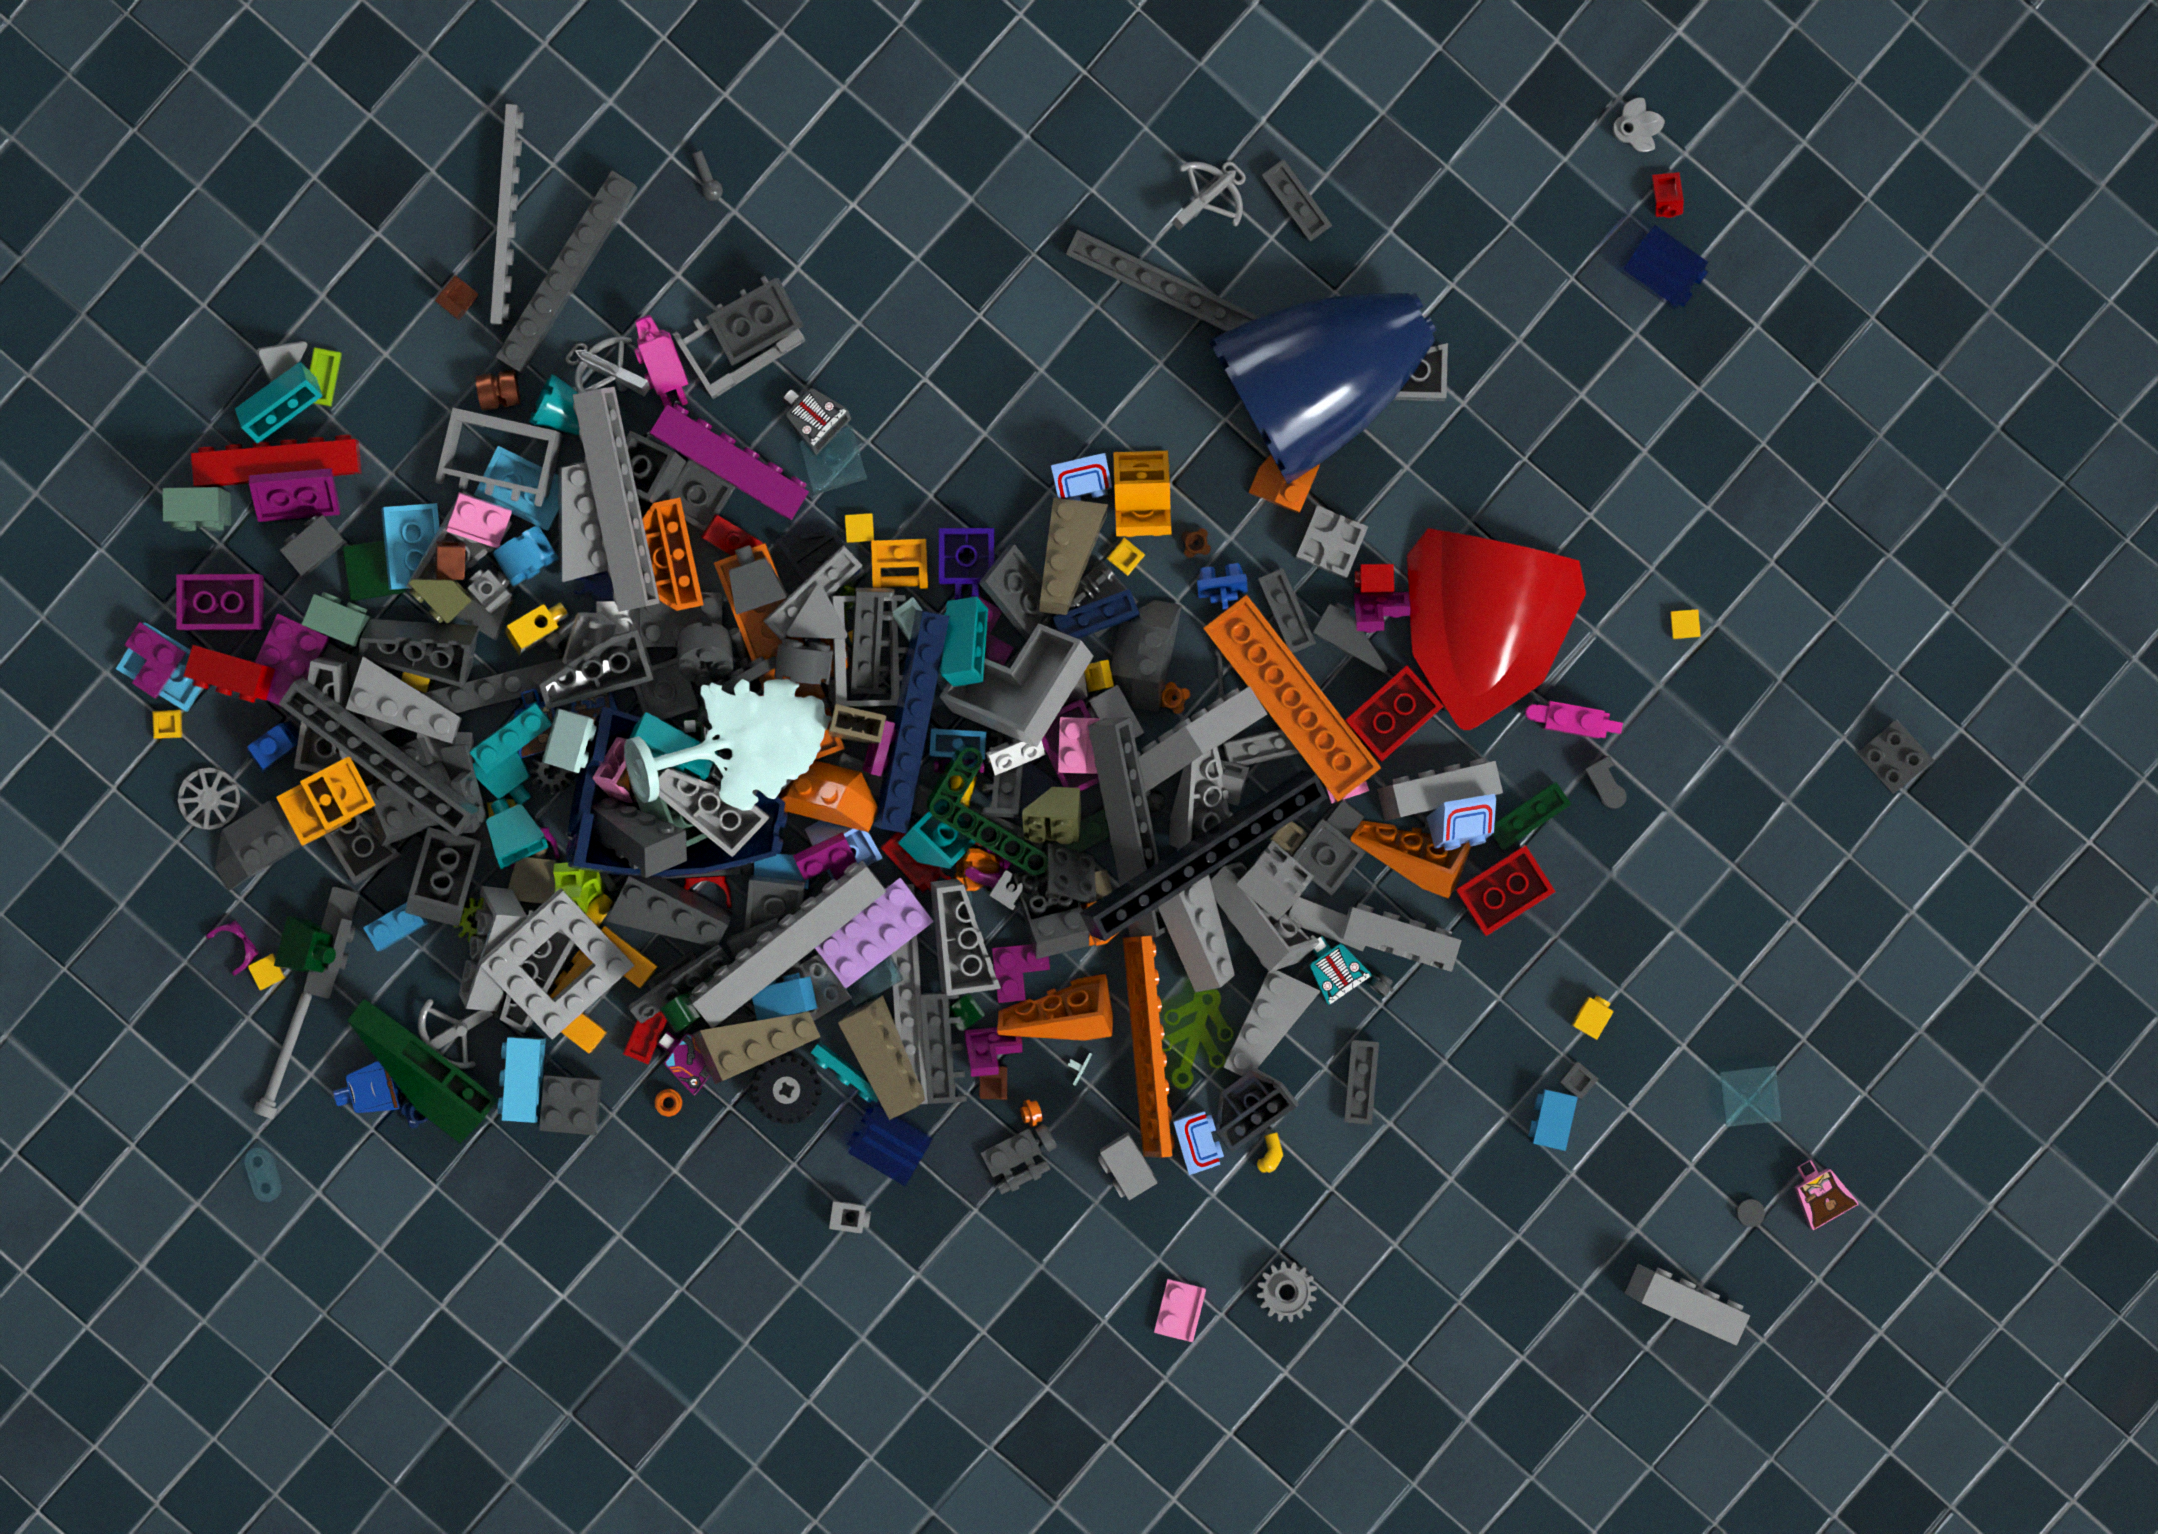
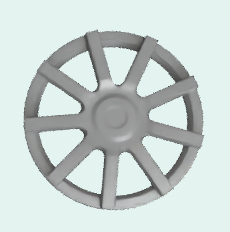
M202 768L184 779L178 794V804L182 815L190 824L201 829L212 830L225 826L234 818L240 804V793L235 781L224 771L215 768ZM205 773L217 774L212 787L208 786ZM200 775L203 789L197 788L190 781ZM223 776L232 786L217 791V786ZM186 787H189L198 795L195 798H183ZM234 790L235 803L221 799L222 795ZM197 802L198 806L188 814L184 803ZM219 805L233 808L227 818L219 810ZM202 809L205 810L204 824L193 819ZM214 810L222 822L209 825L210 811Z

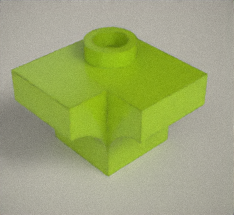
M554 863L555 892L562 888L587 913L591 900L604 894L605 885L599 872L570 868L568 863Z

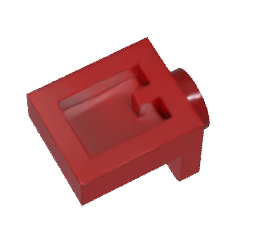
M1680 173L1652 175L1656 217L1671 218L1676 215H1682L1684 198Z

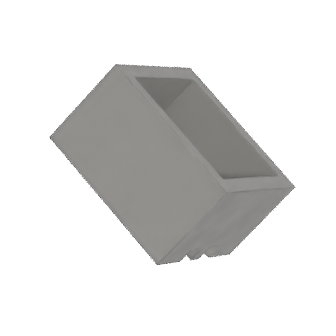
M1317 505L1295 558L1346 579L1368 526Z
M1272 840L1253 860L1236 885L1278 921L1298 900L1314 876Z

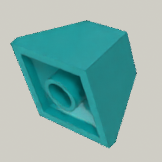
M941 799L934 806V811L937 813L945 811L947 802ZM930 812L926 813L898 842L917 862L948 869L976 843L974 840L936 819ZM959 815L957 819L958 826L968 825L969 823Z

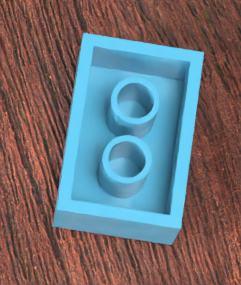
M511 1036L507 1037V1042L502 1043L501 1058L506 1059L505 1069L500 1071L499 1085L504 1087L503 1097L498 1099V1114H502V1121L531 1123L540 1121L546 1038Z

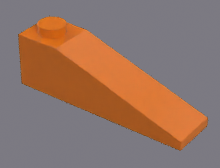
M1270 455L1259 467L1249 493L1299 514L1320 464L1287 484L1273 457Z
M1361 821L1350 840L1422 889L1448 899L1460 879L1472 847L1468 842L1460 844L1459 848L1453 850H1445L1444 847L1434 848L1431 834L1421 833L1420 828L1412 827V831L1398 830L1391 824Z
M1106 974L1078 978L1071 981L1072 986L1057 992L1054 988L1047 991L1048 995L1035 1001L1027 999L998 1012V1035L1084 1041L1111 1037L1113 1012Z

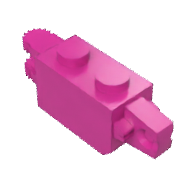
M651 315L635 320L639 339H637L638 348L634 350L639 364L645 363L648 373H645L644 376L649 382L650 389L655 388L657 396L660 395L664 407L667 404L672 407L666 392L674 389L678 393L677 397L682 406L688 404L682 387L688 384L687 376L670 333L665 330H659Z
M1549 701L1547 706L1532 704L1525 708L1526 711H1524V715H1526L1528 720L1544 723L1543 729L1596 739L1600 737L1606 738L1607 732L1621 734L1623 723L1609 720L1610 714L1604 713L1605 711Z

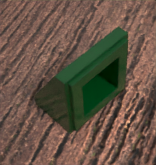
M969 993L950 1006V1016H961L960 1023H953L960 1032L966 1030L985 1015Z

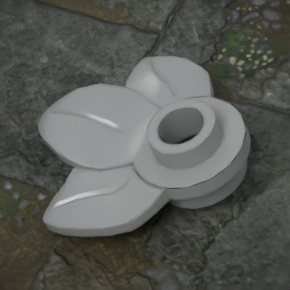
M1635 98L1624 105L1622 116L1614 121L1612 127L1613 135L1620 142L1630 143L1636 151H1652L1655 149V143L1651 136L1657 134L1663 128L1665 120L1658 113L1646 112L1644 98ZM1624 124L1630 127V133L1624 130Z

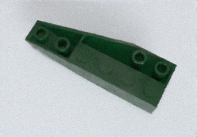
M363 999L346 1020L413 1107L459 1144L482 1122L498 1101L496 1097L446 1058L367 1000Z

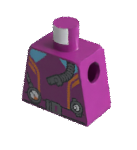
M667 1031L658 1043V1045L670 1053L664 1064L695 1096L711 1076L692 1033L687 1032L680 1041Z

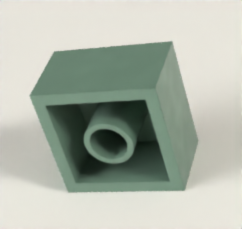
M325 592L321 596L314 594L301 625L359 648L360 638L369 619H372V617L366 615L367 609L350 602L345 607L340 604L342 599Z

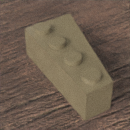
M1053 498L1039 612L1067 615L1093 547L1107 517L1108 504Z
M883 995L855 1008L838 1022L889 1120L916 1108L925 1100L923 1087L917 1080Z
M810 1012L705 1029L693 1033L715 1084L820 1037Z

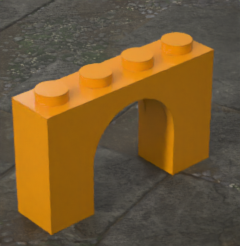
M604 926L602 931L634 964V967L624 977L637 987L642 988L659 966L608 926ZM581 950L571 960L575 964L568 973L563 971L554 982L557 988L551 995L548 993L552 999L593 963ZM584 1012L561 1031V1033L588 1054L592 1053L608 1032Z

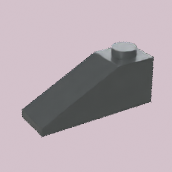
M1337 602L1335 606L1329 604L1312 634L1380 673L1385 674L1388 668L1364 632L1356 630V621L1354 617L1349 615L1351 610Z

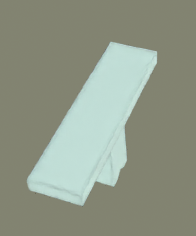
M1091 1053L1088 1054L1083 1065L1070 1059L1068 1066L1079 1071L1073 1085H1077L1092 1056Z

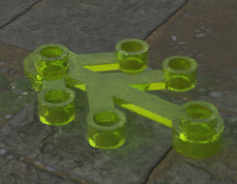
M1217 989L1195 992L1193 1001L1177 1009H1170L1164 1015L1166 1023L1174 1026L1180 1022L1182 1017L1197 1011L1194 1022L1168 1036L1164 1035V1038L1170 1041L1169 1047L1162 1049L1164 1052L1169 1051L1174 1044L1189 1037L1181 1066L1176 1068L1171 1076L1174 1086L1179 1089H1186L1193 1083L1194 1077L1191 1068L1200 1040L1209 1055V1063L1213 1068H1221L1225 1064V1056L1218 1051L1205 1026L1209 1014L1218 1029L1217 1037L1219 1040L1228 1042L1233 1038L1232 1028L1227 1026L1218 1009L1221 996ZM1204 994L1212 996V1002L1208 1005L1202 1002ZM1170 1012H1175L1178 1015V1019L1174 1023L1169 1022L1167 1019ZM1224 1028L1230 1030V1037L1227 1039H1223L1220 1036V1031ZM1214 1055H1220L1222 1057V1063L1220 1065H1214L1212 1063V1057ZM1180 1073H1185L1188 1076V1080L1185 1083H1180L1177 1080V1076Z

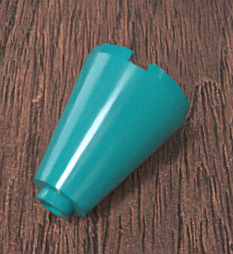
M551 374L550 379L546 380L535 403L537 411L536 413H531L529 424L579 435V422L573 408V395L579 393L559 377Z

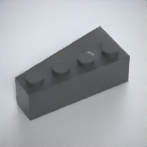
M629 875L606 921L715 947L719 944L733 913L662 877L650 876L645 878L638 875Z

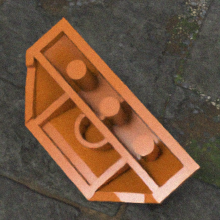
M681 498L655 502L642 520L659 601L675 611L703 606Z
M815 760L809 766V770L806 773L800 774L797 779L792 780L777 795L785 802L784 811L865 832H869L879 811L862 772Z

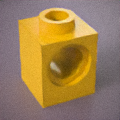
M1597 995L1594 999L1587 997L1571 1025L1597 1040L1614 1012L1608 1008L1611 1003Z

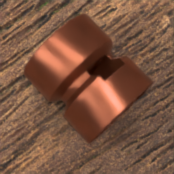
M514 369L499 372L497 377H494L491 373L476 376L477 393L482 411L497 409L499 404H503L505 407L521 404L519 386Z

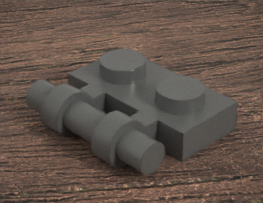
M1030 1128L981 1152L992 1177L1003 1173L1006 1178L1005 1181L997 1184L1001 1194L1010 1190L1014 1192L1020 1189V1185L1031 1179L1037 1180L1042 1177L1041 1174L1051 1170L1046 1160L1036 1165L1032 1158L1042 1153ZM1025 1161L1028 1169L1014 1176L1011 1168Z

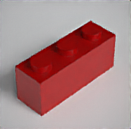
M192 645L183 677L193 679L192 685L208 689L211 684L217 686L215 692L229 696L232 695L233 691L240 693L239 699L255 703L256 698L267 700L275 669Z

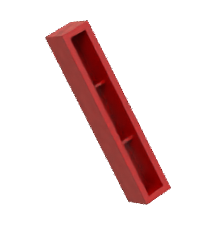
M351 435L335 436V441L325 442L324 437L308 438V443L297 444V440L294 439L280 441V446H270L269 442H259L258 444L253 443V448L242 449V444L226 445V450L215 451V447L198 448V453H191L193 485L197 488L249 484V475L332 468L333 476L362 474L359 441L352 439Z

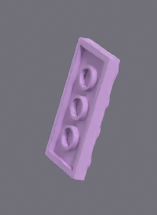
M901 878L885 889L886 892L815 948L845 988H848L934 922Z

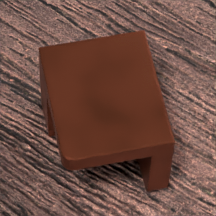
M455 275L435 301L456 319L460 320L479 295Z
M436 541V579H464V542Z
M999 1066V1074L979 1076L981 1099L1007 1100V1066Z

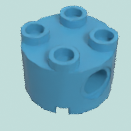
M539 525L526 530L517 538L514 537L493 552L495 559L512 586L519 584L525 579H531L541 572L540 568L543 566L547 567L559 560Z

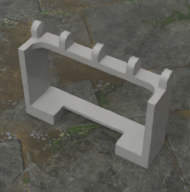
M765 276L760 278L763 285L769 282ZM744 289L739 291L742 296L747 294ZM721 303L716 306L718 310L723 308ZM697 318L693 322L698 330L682 339L677 331L672 334L713 399L806 341L798 329L752 361L710 384L686 346L712 329L710 323L702 326Z
M452 408L436 475V483L443 484L445 475L460 477L459 488L465 490L469 480L486 483V495H492L494 486L513 489L511 494L512 501L519 500L520 492L536 495L534 505L541 507L543 499L549 497L564 434L554 430ZM462 423L492 428L549 442L538 489L452 470Z
M906 595L884 597V603H888L890 612L897 609V602L906 601ZM855 596L829 597L845 628L844 603H855ZM894 618L889 620V636L892 638L890 645L891 699L847 701L845 639H833L834 679L830 680L828 684V695L832 706L829 708H834L835 704L846 707L897 706L900 693L899 681H902L903 675H899L898 654L907 653L908 648H898L899 625Z

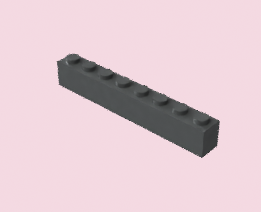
M611 170L496 355L498 360L523 374L638 188L634 183Z
M304 678L293 682L279 702L280 706L453 835L458 836L465 832L480 811L479 808Z
M1131 717L1103 718L1088 726L1120 886L1159 862ZM1158 907L1128 926L1130 937H1158L1168 931Z

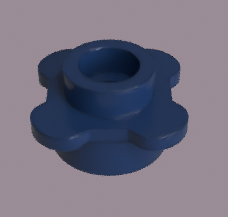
M411 1103L403 1104L400 1112L407 1118V1124L410 1128H417L419 1123H424L428 1119L419 1112L415 1115L414 1110L416 1109Z

